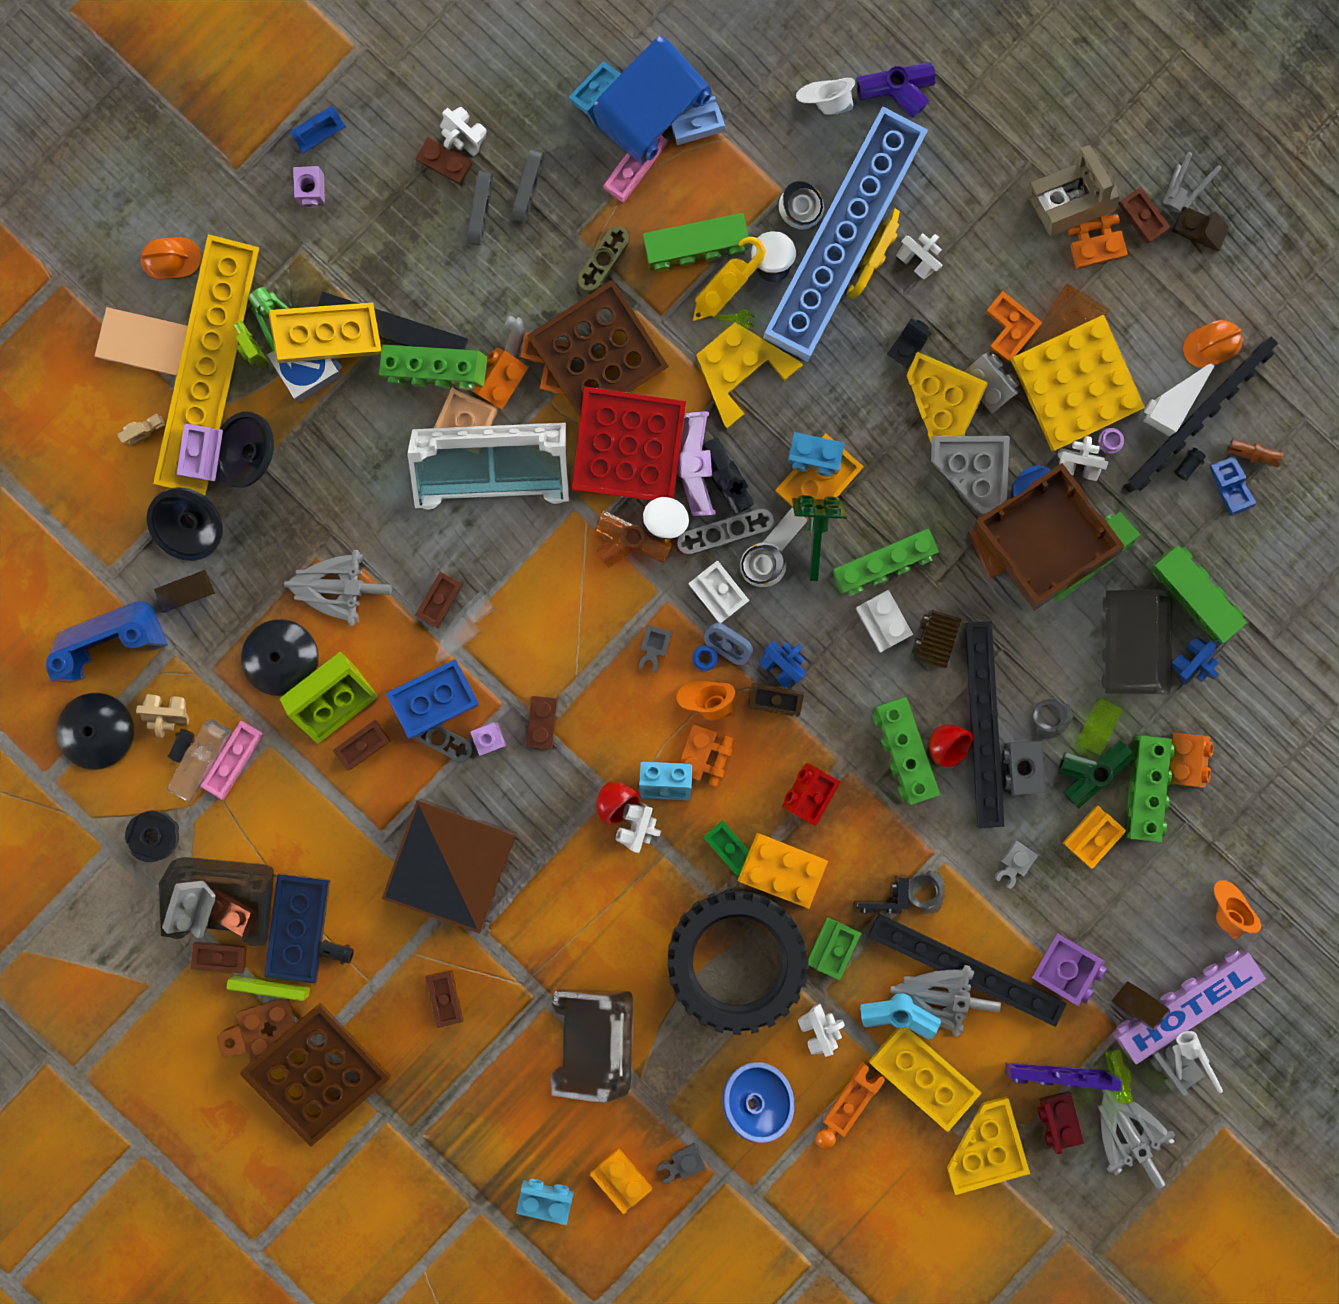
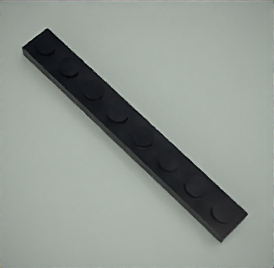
M1272 336L1264 340L1179 427L1178 431L1172 434L1133 474L1123 487L1129 493L1137 489L1139 491L1143 490L1151 482L1149 476L1154 471L1159 473L1169 463L1167 458L1172 453L1178 454L1186 446L1187 443L1184 440L1190 434L1194 437L1204 427L1202 422L1207 417H1214L1222 409L1219 404L1225 398L1230 400L1240 390L1237 386L1242 380L1245 382L1250 380L1257 372L1255 367L1260 362L1265 364L1275 354L1272 350L1278 342Z
M992 621L965 623L971 733L973 736L972 753L977 828L1005 827Z
M878 913L868 934L869 938L938 971L963 970L964 966L968 965L971 971H974V975L968 983L971 987L1055 1027L1067 1004Z

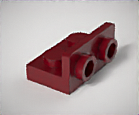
M1066 1091L1039 1098L1041 1107L1037 1109L1041 1122L1046 1124L1047 1132L1044 1133L1047 1147L1052 1148L1058 1155L1062 1154V1149L1084 1144L1071 1092Z

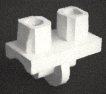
M462 107L451 111L449 108L443 111L442 115L444 118L440 127L443 129L441 134L446 137L444 146L448 150L454 146L459 150L464 148L474 157L479 153L480 144L486 138L487 130L480 123L470 128L466 124L469 121L468 112Z
M921 234L918 240L925 245L924 247H921L907 235L901 241L904 244L900 247L896 256L905 264H908L915 254L918 255L923 261L914 271L921 278L926 279L934 271H939L943 266L928 253L931 250L938 255L942 250L935 244L939 239V236L936 234L931 239L925 234Z
M1085 436L1083 442H1073L1072 448L1078 449L1080 452L1059 448L1057 454L1060 458L1059 465L1063 463L1071 475H1074L1077 463L1083 464L1085 467L1082 477L1097 481L1102 469L1106 470L1108 461H1105L1104 457L1089 454V452L1096 454L1099 452V446L1091 445L1092 437Z
M640 802L638 805L626 804L623 818L633 821L630 830L620 827L615 840L625 845L631 851L640 853L643 842L650 844L652 835L660 836L661 830L654 828L657 819L650 817L653 808Z
M821 1004L813 1006L808 1013L798 1019V1023L803 1032L814 1029L817 1037L811 1038L808 1041L811 1054L824 1053L825 1057L833 1055V1050L838 1048L836 1040L842 1038L839 1029L844 1027L845 1024L843 1020L835 1021L832 1013L825 1015Z

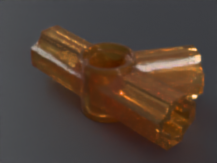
M606 511L600 516L595 528L596 532L611 538L610 541L596 549L608 568L635 550L665 564L674 545L671 542L652 539L646 534L644 529ZM632 531H638L641 534V539L637 544H630L627 537Z

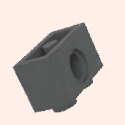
M1042 742L1005 743L1006 748L1002 749L1003 763L1007 764L1008 774L1004 775L1005 789H1009V794L1012 795L1045 793ZM1024 760L1028 764V771L1024 775H1020L1017 771V765Z

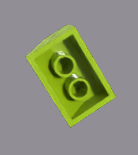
M340 651L279 699L287 715L319 744L377 699L378 695L355 665Z

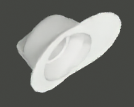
M842 78L814 82L802 87L797 92L796 98L803 103H816L818 108L826 115L851 111L853 109L851 89L855 85V80L853 78Z

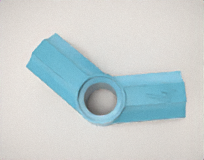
M899 993L894 995L889 1001L861 1004L860 1007L862 1022L865 1028L892 1024L897 1028L907 1027L927 1039H932L936 1035L941 1023L939 1018L914 1005L912 998L906 994Z

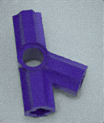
M931 62L908 67L894 66L889 71L857 77L856 90L860 101L887 95L894 97L913 118L930 102L919 89L935 85L936 74L934 66ZM890 78H898L901 85H894Z

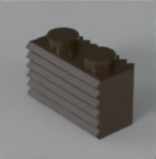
M930 610L928 615L924 614L919 627L923 629L921 638H916L912 648V653H915L914 660L942 669L947 668L962 619L935 610Z
M752 683L748 707L749 709L754 708L755 710L759 709L760 711L764 710L765 712L769 711L770 713L779 714L784 713V715L789 714V716L794 715V717H798L801 714L804 692Z

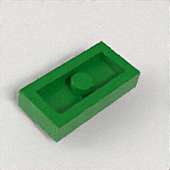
M721 820L703 838L738 876L742 871L749 850L725 822Z

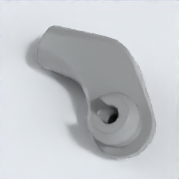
M508 316L504 327L511 330L504 350L516 358L522 344L524 326L521 318L515 319L513 316Z

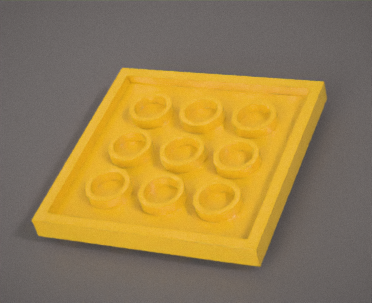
M1104 315L1010 358L1051 451L1062 448L1145 408Z

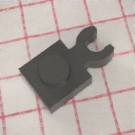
M647 625L640 650L647 651V654L641 658L639 668L643 669L644 663L650 660L654 664L652 672L655 673L659 666L657 655L665 657L672 632Z
M695 1143L672 1153L673 1162L663 1161L657 1165L658 1171L665 1168L670 1171V1174L663 1178L665 1184L672 1182L678 1173H680L683 1180L706 1169V1165Z

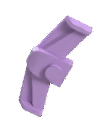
M709 412L685 413L677 475L682 478L692 516L716 514L712 508L704 477L712 476L710 450L702 451L706 420Z

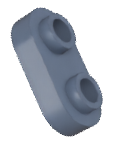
M721 623L710 625L704 634L707 646L734 664H745L753 653V647L748 640Z

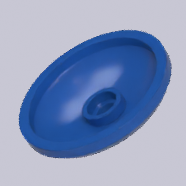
M753 1062L737 1068L726 1081L722 1095L723 1111L728 1124L736 1134L747 1141L754 1143L773 1141L788 1129L793 1119L795 1102L792 1088L786 1077L769 1064ZM749 1100L753 1103L752 1109L748 1105Z

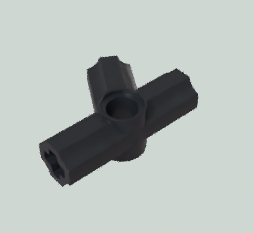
M718 437L705 442L702 446V451L710 450L711 477L718 490L723 492L734 514L737 515L753 506L754 502L747 491L748 485L745 479L742 477L734 461L729 459Z

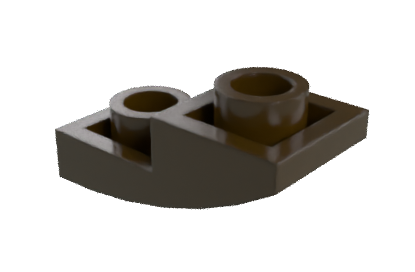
M206 570L154 589L163 613L215 594Z
M1128 981L1111 1000L1112 1003L1130 1017H1135L1153 1032L1170 1013L1168 1007Z

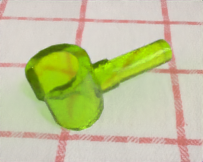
M743 309L734 315L718 314L717 320L739 322L742 326L749 329L754 325L745 320L748 317L755 316L748 310Z

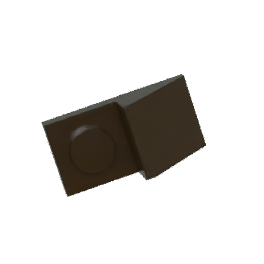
M1183 207L1172 232L1219 251L1229 226L1215 211H1212L1207 216L1191 208L1186 209Z

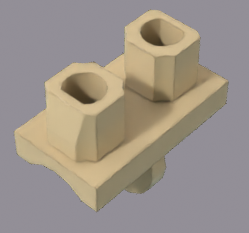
M147 694L143 706L137 705L136 713L141 715L142 721L147 722V729H155L156 737L163 738L166 730L174 731L175 724H189L190 718L186 713V701L182 697H170L169 707L164 708L161 707L162 698L160 696Z

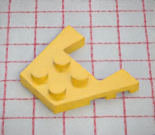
M736 322L696 354L726 430L745 414L728 394L763 364L769 362L784 381L803 366L797 359Z

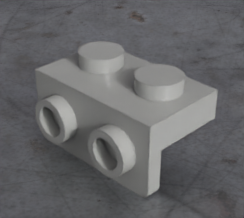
M987 352L963 372L988 382L981 401L993 414L1016 395L1020 389L1017 379L1012 374H1007L1001 367L1003 366L1001 360L995 354L991 355Z

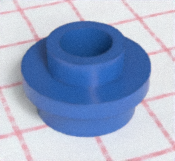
M704 645L694 651L692 661L697 669L709 671L716 666L718 655L716 651ZM706 653L709 655L710 661L708 663L700 661L702 654Z

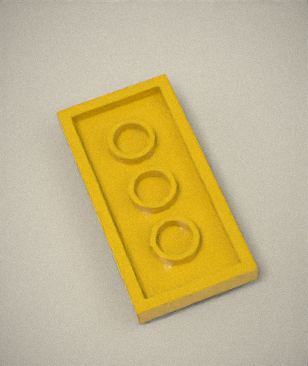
M373 303L269 310L277 363L381 354L382 350Z
M907 1027L897 1028L869 1060V1063L947 1132L981 1095L980 1090Z

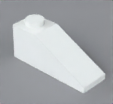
M1208 364L1157 399H1151L1144 410L1146 416L1143 422L1168 436L1176 433L1214 365Z

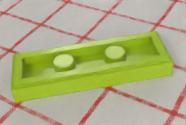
M233 976L228 979L226 988L232 991L304 1001L309 997L310 987Z

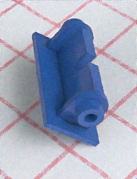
M332 105L291 130L290 134L302 153H305L346 126Z

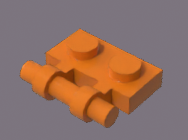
M1106 214L1098 217V219L1067 230L1069 236L1078 234L1079 241L1073 242L1070 245L1076 270L1125 258L1128 255L1122 230L1112 233L1110 228L1112 225L1119 224L1118 214L1110 216ZM1100 229L1101 236L1089 238L1088 231Z
M693 724L679 764H691L692 778L699 781L703 771L709 773L710 777L707 784L717 787L720 778L724 776L725 771L723 769L727 757L732 754L733 749H731L734 738L724 735L722 744H717L714 742L717 732ZM711 750L718 752L714 766L706 764Z

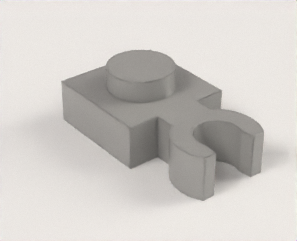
M1015 840L1001 860L1007 866L996 873L995 879L1000 881L1002 876L1008 875L1009 882L1006 884V887L1011 889L1016 883V874L1019 873L1025 876L1038 855Z

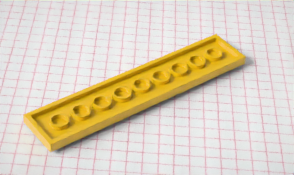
M209 234L207 236L153 485L166 488H188L206 496L209 480L177 475L184 423L220 430L236 359L237 346L239 345L236 338L239 334L233 326L239 321L244 322L259 247Z

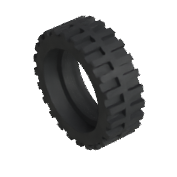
M729 889L719 894L712 893L708 895V898L694 903L693 907L682 915L679 924L674 928L668 948L670 984L673 986L678 1002H681L685 1007V1011L690 1016H695L701 1025L705 1027L706 1025L712 1026L716 1032L723 1033V1030L732 1031L733 1035H741V1031L751 1030V1034L757 1033L760 1027L768 1025L770 1028L775 1025V1020L780 1016L785 1018L790 1013L789 1008L793 1003L797 1004L800 999L799 993L801 988L805 987L807 981L805 977L806 969H808L806 944L792 917L781 905L768 899L767 896L761 893L755 894L750 890L744 889L742 891ZM731 917L749 918L762 924L775 937L781 953V968L774 986L762 998L743 1005L726 1004L711 997L699 984L693 966L695 947L701 935L714 923Z

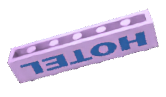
M1241 949L1232 950L1224 956L1225 960L1219 964L1214 963L1207 966L1203 970V974L1196 979L1194 977L1183 982L1181 984L1182 988L1176 992H1168L1163 995L1160 1001L1170 1009V1013L1154 1032L1136 1018L1132 1021L1126 1020L1117 1026L1118 1030L1112 1034L1129 1060L1138 1064L1176 1039L1182 1032L1188 1031L1266 980L1251 955Z

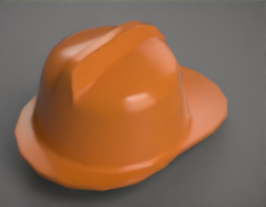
M183 237L152 240L144 247L141 253L142 268L147 275L154 279L190 276L198 270L202 259L200 248L196 243Z
M1226 320L1214 321L1191 332L1185 339L1183 345L1184 357L1190 364L1199 368H1204L1208 364L1217 365L1231 359L1242 348V331L1236 325Z
M693 681L681 687L676 699L683 709L699 712L705 719L716 721L725 716H732V701L736 692L734 687L728 683Z
M1219 880L1215 883L1214 896L1219 904L1216 921L1219 926L1233 939L1240 938L1246 932L1250 934L1259 932L1261 930L1260 919L1251 909L1241 891L1226 880Z

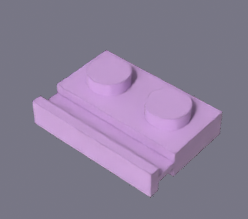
M184 423L177 475L215 482L223 430Z

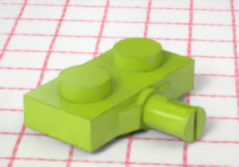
M239 321L234 324L233 327L239 334L236 336L240 343L237 349L245 360L247 359L251 365L256 364L260 369L268 366L270 363L257 342L254 341L253 335L247 330L244 322Z

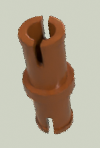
M1232 438L1230 441L1232 445H1229L1227 449L1228 455L1249 459L1251 463H1256L1257 461L1277 468L1281 464L1279 460L1282 461L1283 459L1282 451L1261 447V444L1256 442L1253 445Z

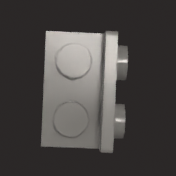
M204 881L175 884L162 927L167 934L190 930L196 938L203 937L212 906L215 902V894Z
M1174 1039L1151 1054L1152 1058L1149 1059V1062L1158 1073L1161 1071L1167 1077L1164 1082L1174 1094L1178 1092L1185 1097L1188 1095L1186 1090L1205 1075L1193 1059H1187L1181 1055L1182 1079L1180 1081L1177 1079L1173 1046L1178 1045V1043Z

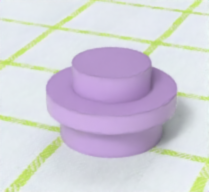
M1115 428L1105 429L1098 437V445L1103 452L1114 454L1122 449L1124 436Z

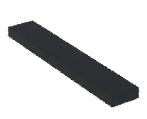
M322 291L317 307L360 303ZM374 308L379 338L403 346L466 349L468 339Z

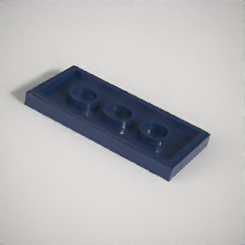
M288 874L277 875L264 977L308 983L317 982L320 963L319 951H321L320 946L323 940L330 880Z

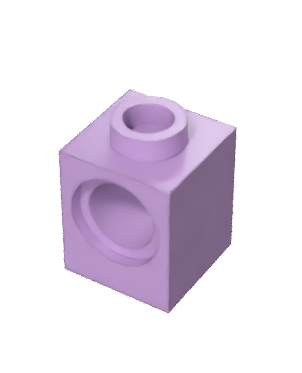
M293 167L294 198L299 205L305 208H315L318 204H325L324 174L320 167ZM308 184H315L311 192H304V188Z
M498 722L470 732L479 756L506 746Z

